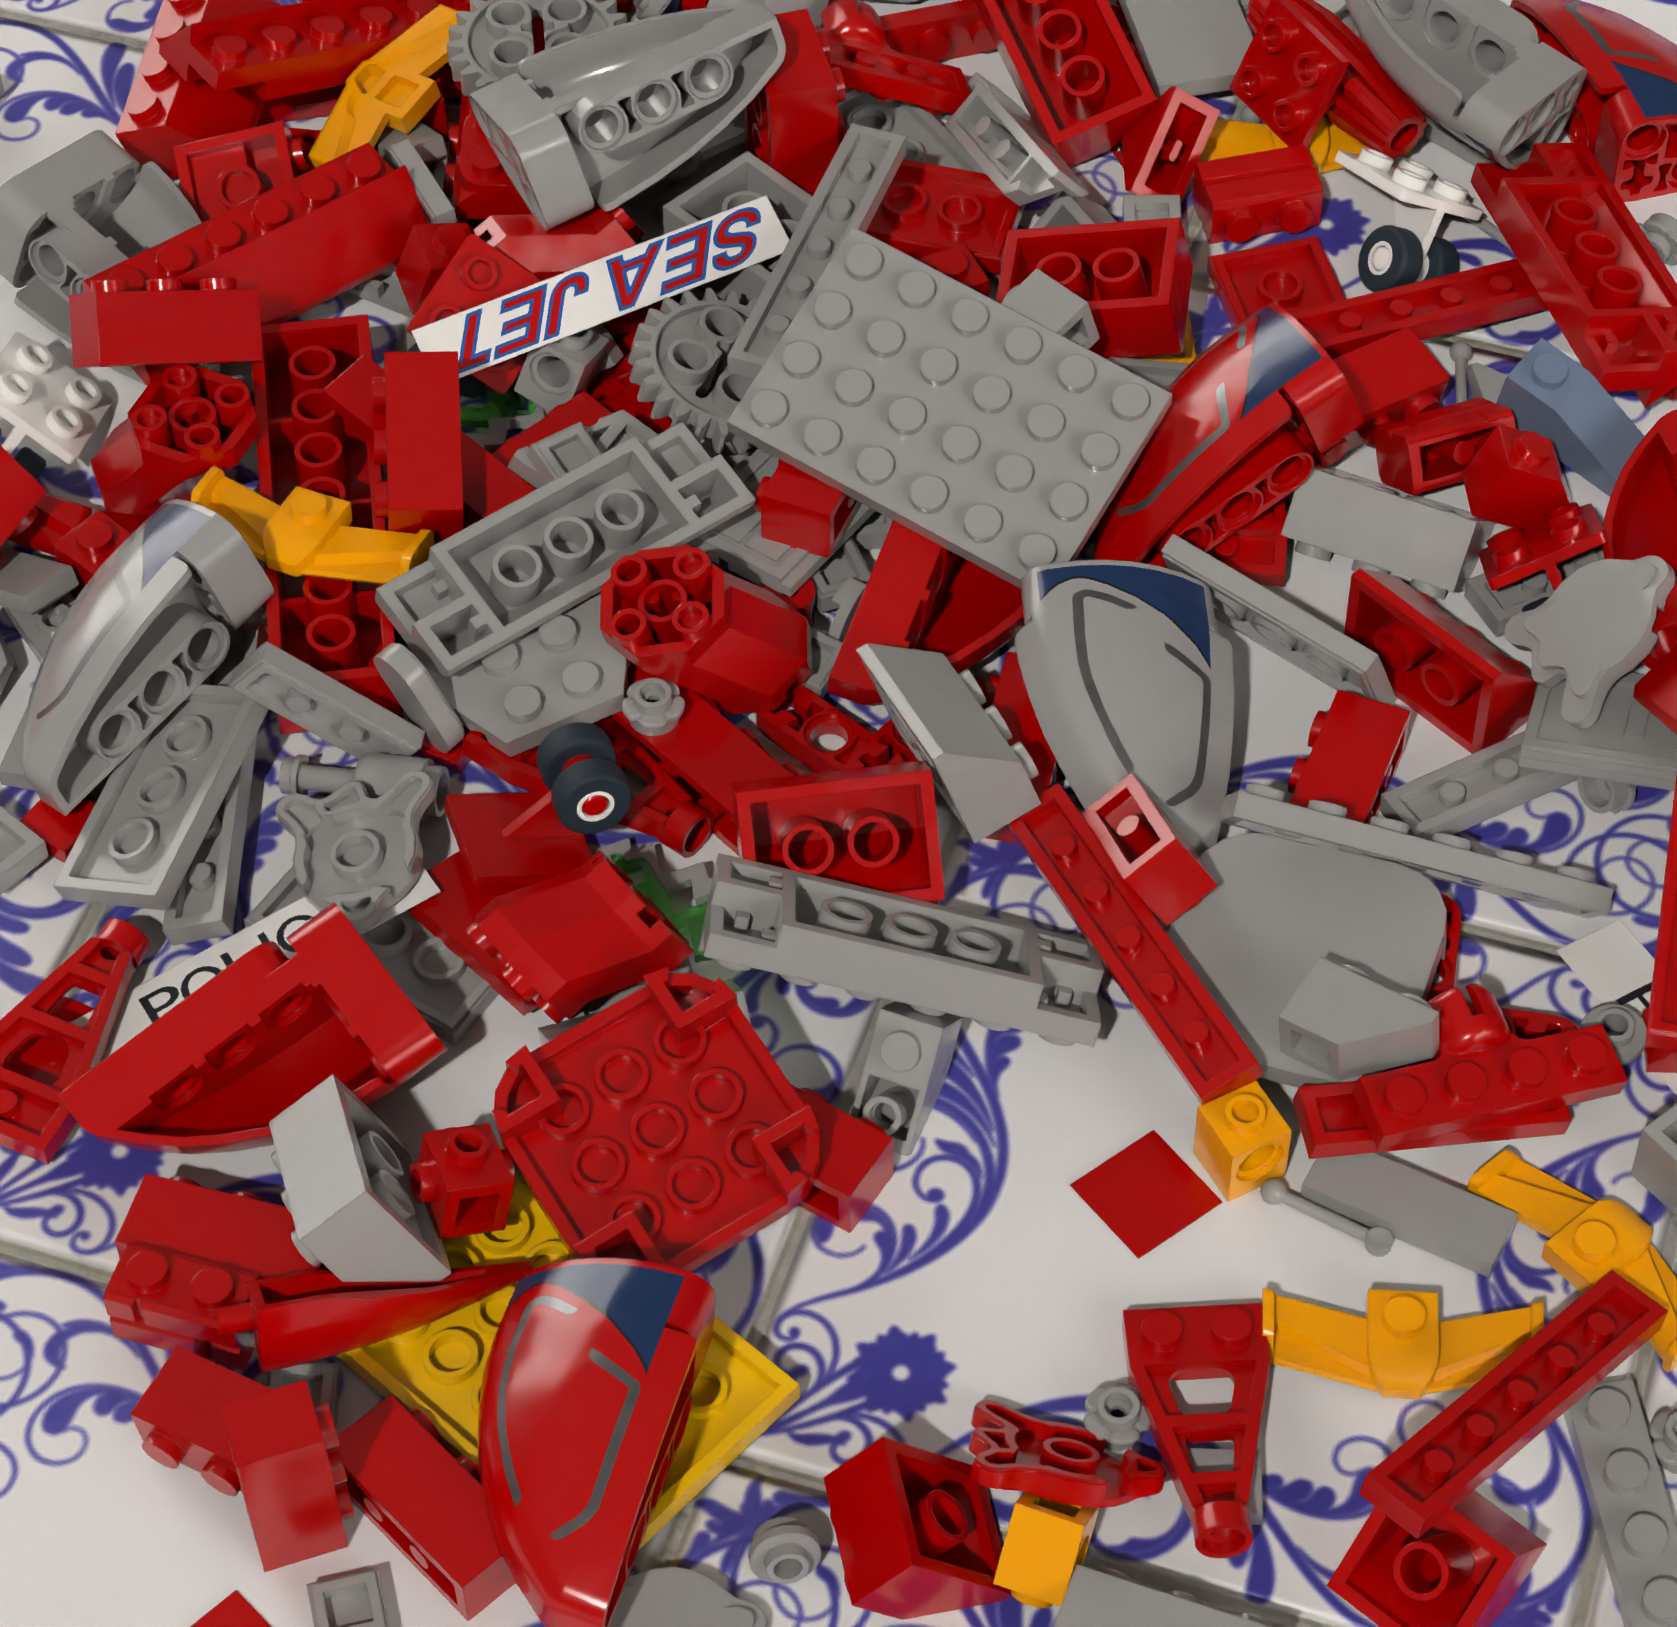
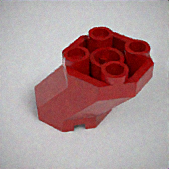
M595 204L593 209L548 231L541 226L533 214L490 215L473 230L482 240L542 281L638 244L636 241L644 235V232L621 206L611 211H603L597 204Z
M187 364L170 366L164 370L161 378L152 380L127 412L128 418L113 429L90 460L93 477L97 488L100 490L105 510L151 516L168 500L181 499L191 501L194 487L212 466L219 467L224 471V474L235 467L260 433L257 414L251 402L247 385L242 380L203 367L194 369Z
M679 545L638 550L634 555L621 557L611 567V577L601 586L600 630L606 643L641 670L711 698L718 709L726 715L776 710L788 698L785 691L797 679L801 685L812 675V631L807 618L772 592L724 572L710 562L708 555L699 548Z
M600 850L578 869L494 897L475 915V921L466 929L469 936L491 958L497 956L506 966L501 973L512 987L527 1001L533 999L556 1024H559L565 1017L570 1020L589 1001L643 982V975L668 967L669 972L675 970L694 952L692 947L689 946V941L647 895L644 896L633 885V880Z

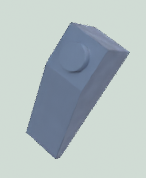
M1542 337L1507 375L1496 404L1512 409L1516 429L1533 431L1543 437L1550 438L1558 460L1608 496L1612 493L1621 469L1637 445L1645 437L1590 371Z

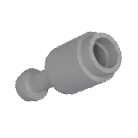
M372 752L362 755L355 769L310 765L307 755L298 754L296 757L286 756L283 759L279 771V788L282 794L298 793L306 795L307 790L333 793L349 781H358L364 784L369 798L373 799L382 796L406 772L412 770L423 771L432 777L436 787L435 797L420 820L424 822L429 816L441 817L444 814L445 799L450 791V777L447 767L435 765L434 761L430 758Z

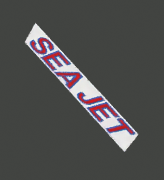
M767 195L411 332L421 352L458 351L459 378L664 300L666 297L677 295L685 290L695 288L783 253L789 238Z

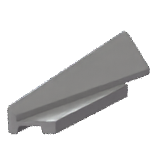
M976 72L967 82L971 94L954 114L947 112L941 114L947 120L946 128L999 190L1018 206L1061 191L1071 197H1082L1089 194L1088 190L1026 112L979 73Z

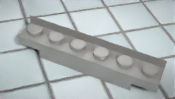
M680 422L642 444L634 436L430 547L429 559L426 562L376 588L375 602L409 646V651L418 658L423 666L448 677L600 592L601 586L611 577V567L621 557L634 555L638 550L684 545L754 506L756 498L723 456L719 454L711 458L686 425Z
M718 853L698 951L703 952L704 957L715 959L721 966L736 971H747L755 968L777 973L786 981L800 986H813L820 983L842 988L851 996L865 1001H878L881 998L909 1004L914 1010L925 1015L943 1016L949 1013L974 1019L979 1025L994 1031H1007L1010 1028L1036 1033L1045 1041L1059 1046H1071L1074 1043L1094 1047L1101 1027L1097 992L1104 973V967L1086 939Z

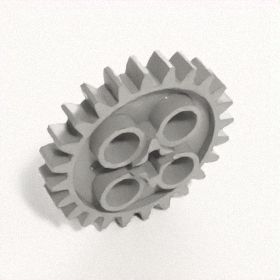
M469 0L470 12L458 11L456 13L457 25L449 26L448 29L450 41L447 42L449 66H451L452 79L454 82H461L462 94L466 96L514 72L519 74L518 63L522 59L535 54L532 19L534 17H541L543 19L545 49L590 33L627 23L626 14L617 13L616 0H606L603 2L602 0H488L487 2L484 0Z
M706 288L702 301H699L689 290L683 292L680 304L666 297L663 300L660 311L650 308L645 322L639 323L628 358V363L633 365L629 380L631 383L641 385L637 400L639 402H655L650 417L654 420L669 416L672 419L670 428L683 422L689 431H692L693 436L699 443L704 437L712 439L713 448L716 453L722 451L725 442H733L737 452L740 455H745L749 442L728 431L727 421L754 380L728 374L727 356L758 300L757 297L750 300L746 306L739 304L737 293L734 290L729 292L726 301L718 300L712 288ZM712 380L717 381L714 389L707 397L703 398L708 393Z

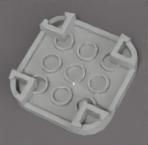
M1244 833L1225 838L1203 852L1200 859L1218 886L1205 895L1193 909L1184 912L1170 924L1167 935L1259 1062L1263 1076L1260 1078L1300 1087L1354 1082L1359 1077L1408 1067V1064L1338 1080L1281 1052L1278 1016L1319 956L1339 966L1347 964L1357 967L1365 972L1372 981L1399 994L1402 992L1412 993L1426 1001L1440 959L1445 960L1447 910L1439 889L1422 873L1399 863L1365 855L1351 854L1334 848L1327 849L1297 843L1262 833Z

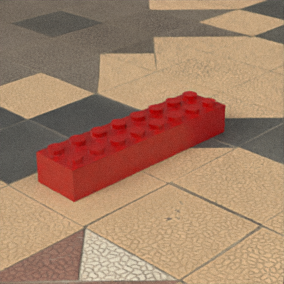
M368 314L261 325L263 361L252 362L255 412L260 433L257 436L260 495L281 506L296 486L351 502L353 521L349 526L388 531V518H376L375 481H385L384 465H374V442L322 402L323 389L363 354L375 362ZM264 563V572L274 588V594L266 601L268 642L404 719L403 708L377 671L373 658L390 643H398L397 630L375 602L376 588L382 586V584L303 575L294 577L271 570ZM276 713L280 735L310 732Z

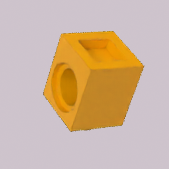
M1255 1080L1197 1107L1193 1153L1226 1201L1229 1202L1261 1187L1268 1179H1279L1286 1175L1292 1130Z
M1023 1492L1014 1505L993 1584L1010 1589L1011 1595L1024 1604L1039 1608H1048L1052 1605L1061 1607L1076 1565H1084L1099 1508L1058 1503Z

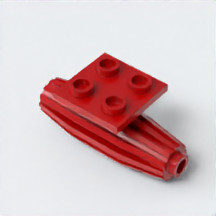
M1249 0V13L1246 14V20L1255 35L1229 88L1288 147L1303 144L1308 147L1323 115L1354 139L1370 149L1391 157L1393 160L1398 156L1406 155L1407 151L1417 145V141L1425 133L1424 127L1427 126L1425 116L1418 106L1382 69L1367 45L1333 12L1314 0Z

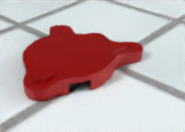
M982 1400L974 1406L971 1425L976 1429L971 1434L969 1451L976 1457H974L969 1477L981 1486L1002 1490L1024 1491L1058 1503L1090 1508L1116 1507L1137 1498L1156 1495L1163 1490L1166 1471L1161 1463L1139 1455L1129 1448L1124 1452L1121 1462L1104 1452L1105 1439L1098 1440L1096 1434L1091 1433L1084 1427L1031 1417L993 1400Z

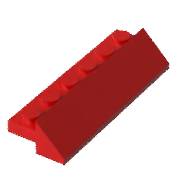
M311 0L193 23L160 43L159 54L186 82L204 79L216 92L249 85L263 101L344 85L346 84V79L363 60L371 58L438 5L442 4L457 11L470 12V5L464 0Z
M368 142L83 280V293H90L91 281L127 280L128 291H146L145 280L182 279L183 290H200L199 279L236 278V289H259L261 325L284 323L397 266L413 225L428 224L406 164L394 170ZM189 364V365L192 366L193 368H195V367H197V366H199V365H201V364ZM174 365L130 367L148 386L152 380L161 378L165 369Z
M1534 143L1528 162H1524L1515 170L1506 169L1498 163H1476L1470 181L1582 366L1592 373L1606 391L1622 392L1634 390L1645 408L1677 386V283L1586 143Z

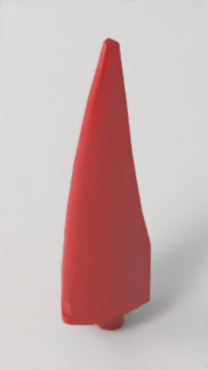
M530 1261L451 1268L452 1273L442 1281L342 1282L334 1273L327 1270H310L246 1281L249 1302L216 1308L218 1330L220 1336L253 1330L260 1372H269L375 1344L432 1323L481 1301L518 1281L522 1274L532 1270V1265Z

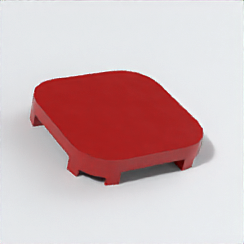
M668 967L643 975V987L532 1052L524 1045L505 1061L507 1068L495 1090L494 1110H492L503 1148L511 1155L515 1169L573 1259H633L659 1263L691 1272L789 1213L809 1195L820 1171V1128L811 1105H804L739 1008L737 995L719 977L716 981H712L694 973H669Z

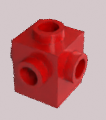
M490 1124L450 1127L423 1132L418 1162H412L410 1165V1187L414 1200L418 1204H425L439 1240L505 1230L515 1184V1170L511 1155L506 1149H500Z

